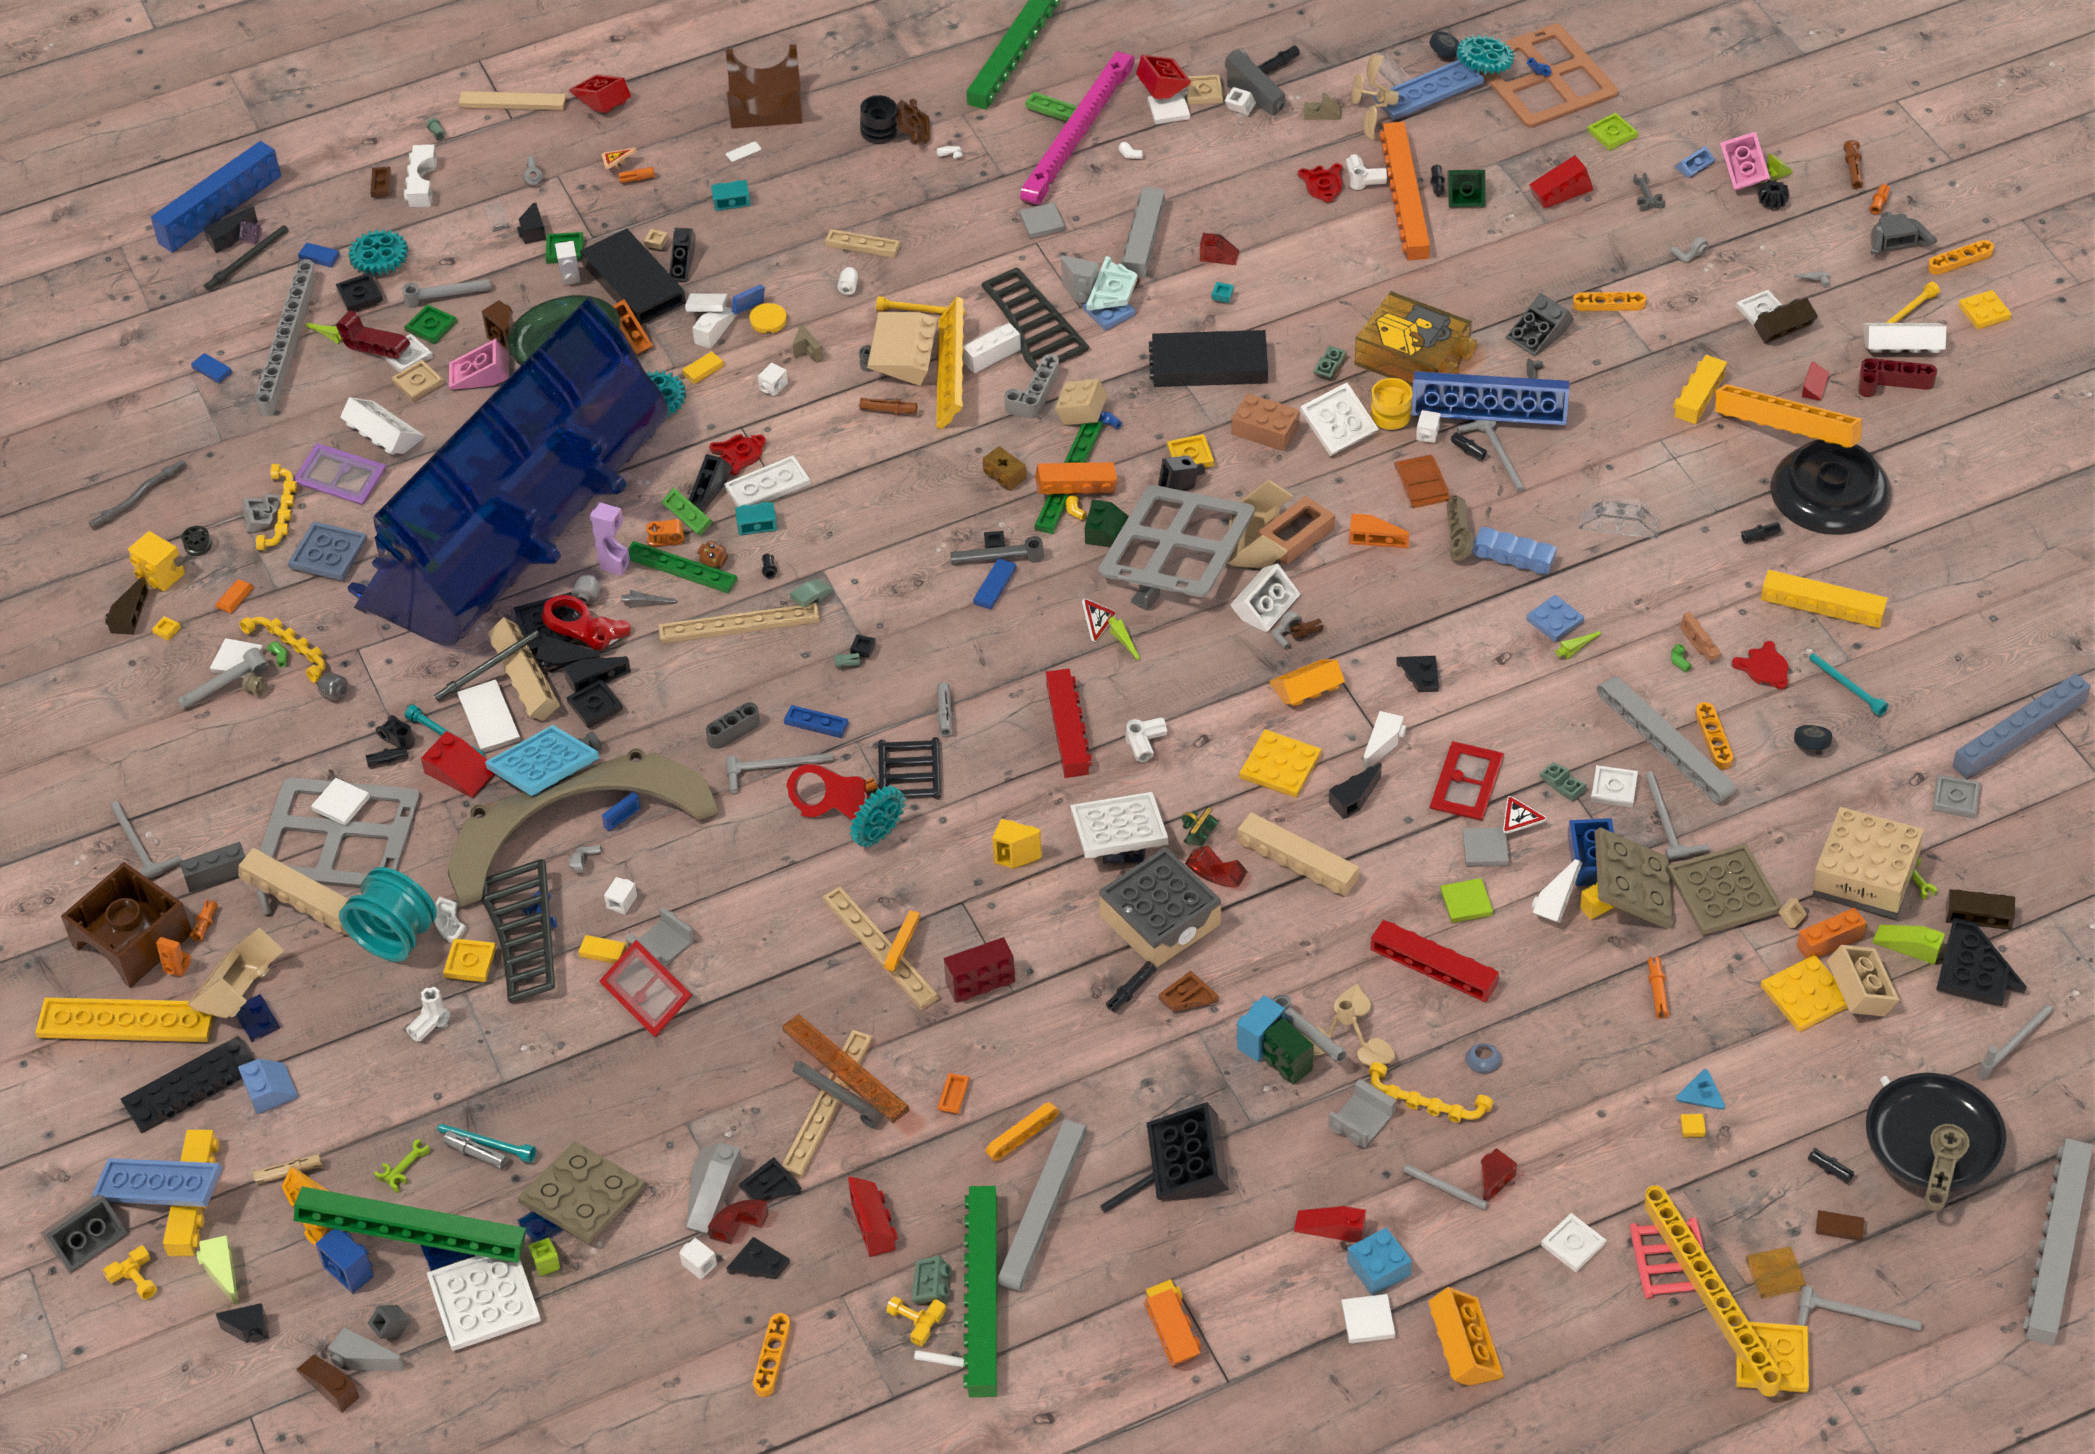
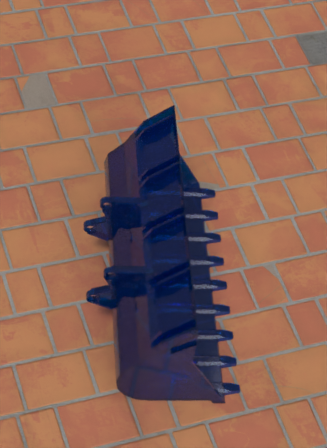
M590 297L542 343L374 515V526L377 534L374 539L379 557L372 561V565L378 570L368 586L352 582L347 587L348 591L359 599L353 608L364 613L372 612L429 641L444 646L455 645L468 634L469 629L484 613L490 611L493 603L507 588L512 587L517 582V578L530 564H555L561 558V554L556 549L557 546L552 543V540L563 533L566 525L580 511L587 507L588 502L595 495L618 494L627 487L626 481L616 472L633 458L634 453L648 438H651L656 433V429L667 419L668 406L663 393L645 372L621 330Z

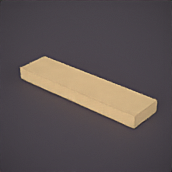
M830 229L825 240V246L893 258L896 257L901 246L898 240Z

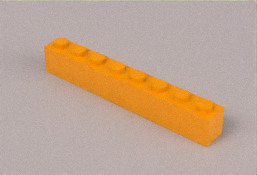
M1728 384L1716 390L1715 412L1722 413L1724 416L1737 417L1742 421H1753L1758 425L1772 426L1777 430L1783 429L1790 431L1792 434L1806 435L1808 438H1817L1824 440L1826 443L1840 444L1845 448L1853 447L1861 441V418Z

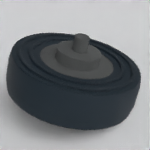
M1443 31L1434 32L1429 41L1431 48L1447 58L1457 56V48L1460 42L1449 33Z
M1803 725L1796 728L1794 742L1806 749L1823 750L1831 746L1832 733L1821 726Z

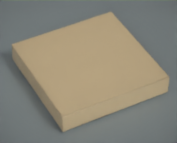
M1220 75L1187 76L1191 81L1190 85L1186 87L1188 89V94L1186 95L1187 105L1223 103Z
M423 360L391 377L392 383L412 402L444 385V380Z

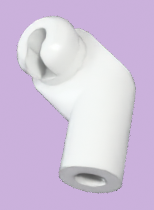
M1127 142L1119 144V151L1125 158L1142 159V150H1133Z
M945 146L936 149L938 157L953 154L954 159H959L963 156L962 149L959 146Z

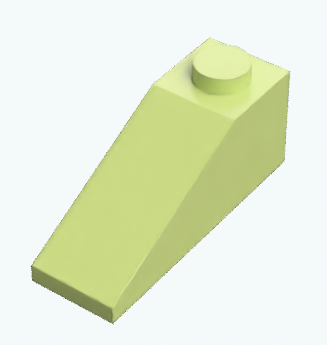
M227 1236L200 1241V1251H197L199 1265H204L206 1273L234 1305L239 1304L231 1246Z

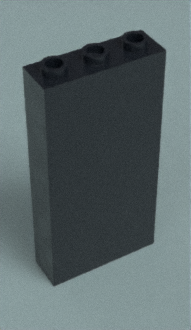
M627 228L580 250L582 265L617 303L625 299L640 325L686 303L684 289Z
M1266 330L1152 333V341H1149V353H1153V355H1149V366H1153V368H1150V380L1154 379V387L1268 384Z

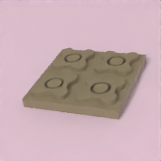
M1601 827L1595 831L1598 900L1669 929L1673 926L1670 873L1667 869L1669 865L1668 856Z
M1746 843L1668 865L1667 869L1702 936L1779 914L1778 911L1782 908Z
M574 1141L518 1196V1203L590 1244L646 1187V1183L639 1177Z

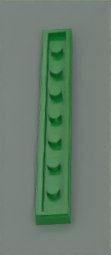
M1102 421L1082 423L1064 463L1087 462L1103 428ZM1072 493L1048 495L1034 525L1036 531L1054 534L1066 508V499Z

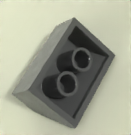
M97 1194L40 1234L60 1262L71 1272L128 1232L103 1195Z

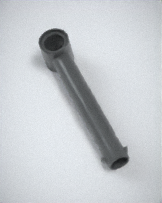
M1031 536L1025 540L1023 545L967 551L955 550L950 552L952 564L1026 556L1030 562H1039L1044 558L1042 539L1038 536Z
M800 1060L793 1067L792 1072L860 1112L861 1121L870 1128H876L889 1111L887 1105L881 1100L873 1098L869 1103Z

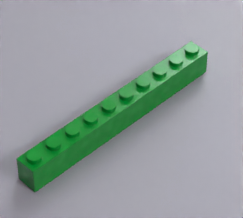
M1028 0L967 89V105L987 110L989 105L993 104L996 95L1001 92L1002 86L1009 80L1012 71L1016 70L1017 64L1023 59L1027 49H1030L1033 40L1037 39L1040 30L1045 27L1048 18L1052 17L1054 9L1060 4V0Z
M304 1186L301 1187L294 1204V1221L516 1263L519 1262L525 1243L526 1228Z
M969 1186V1195H965V1209H969V1214L964 1215L965 1228H969V1234H964L965 1248H969V1253L964 1254V1267H968V1273H964V1287H968V1293H964V1307H968V1313H964V1327H968V1333H964V1348L968 1347V1354H964L963 1357L964 1368H968V1374H963L964 1389L968 1388L969 1398L997 1397L996 1186Z

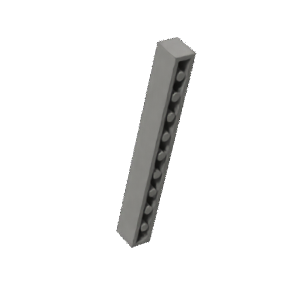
M2066 1138L2064 1145L2058 1147L2056 1159H2059L2060 1163L2059 1165L2055 1164L2052 1177L2056 1178V1183H2051L2049 1196H2052L2053 1199L2052 1202L2048 1201L2045 1214L2049 1215V1219L2044 1220L2041 1233L2045 1234V1239H2040L2038 1252L2042 1253L2041 1258L2037 1257L2034 1271H2037L2038 1275L2037 1277L2033 1276L2030 1290L2034 1291V1296H2029L2026 1309L2031 1311L2030 1316L2025 1315L2023 1329L2027 1330L2025 1339L2054 1346L2093 1149L2092 1144Z

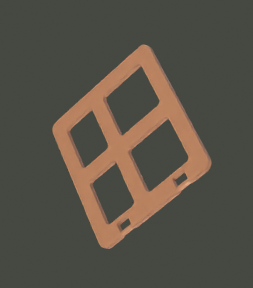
M1551 24L1535 32H1529L1504 41L1506 46H1511L1510 49L1514 50L1513 52L1521 51L1527 59L1533 57L1538 63L1548 64L1552 71L1550 76L1544 77L1534 72L1505 82L1496 72L1493 75L1490 72L1486 74L1483 71L1479 72L1527 127L1541 125L1612 99L1618 95V88L1560 24ZM1555 38L1573 59L1556 65H1550L1533 45ZM1583 69L1601 90L1581 97L1577 96L1562 79L1561 75ZM1542 82H1548L1565 101V103L1538 113H1531L1514 92Z

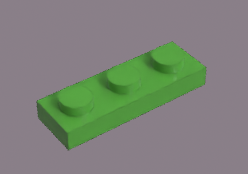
M1033 92L1025 102V108L1066 122L1078 107Z
M675 488L661 501L699 536L713 522Z

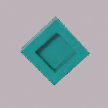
M1216 282L1211 294V300L1230 303L1234 292V285Z

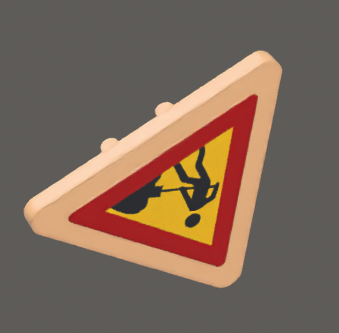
M636 148L602 153L605 168L610 169L613 167L614 169H619L617 164L619 162L626 165L625 158L636 152Z

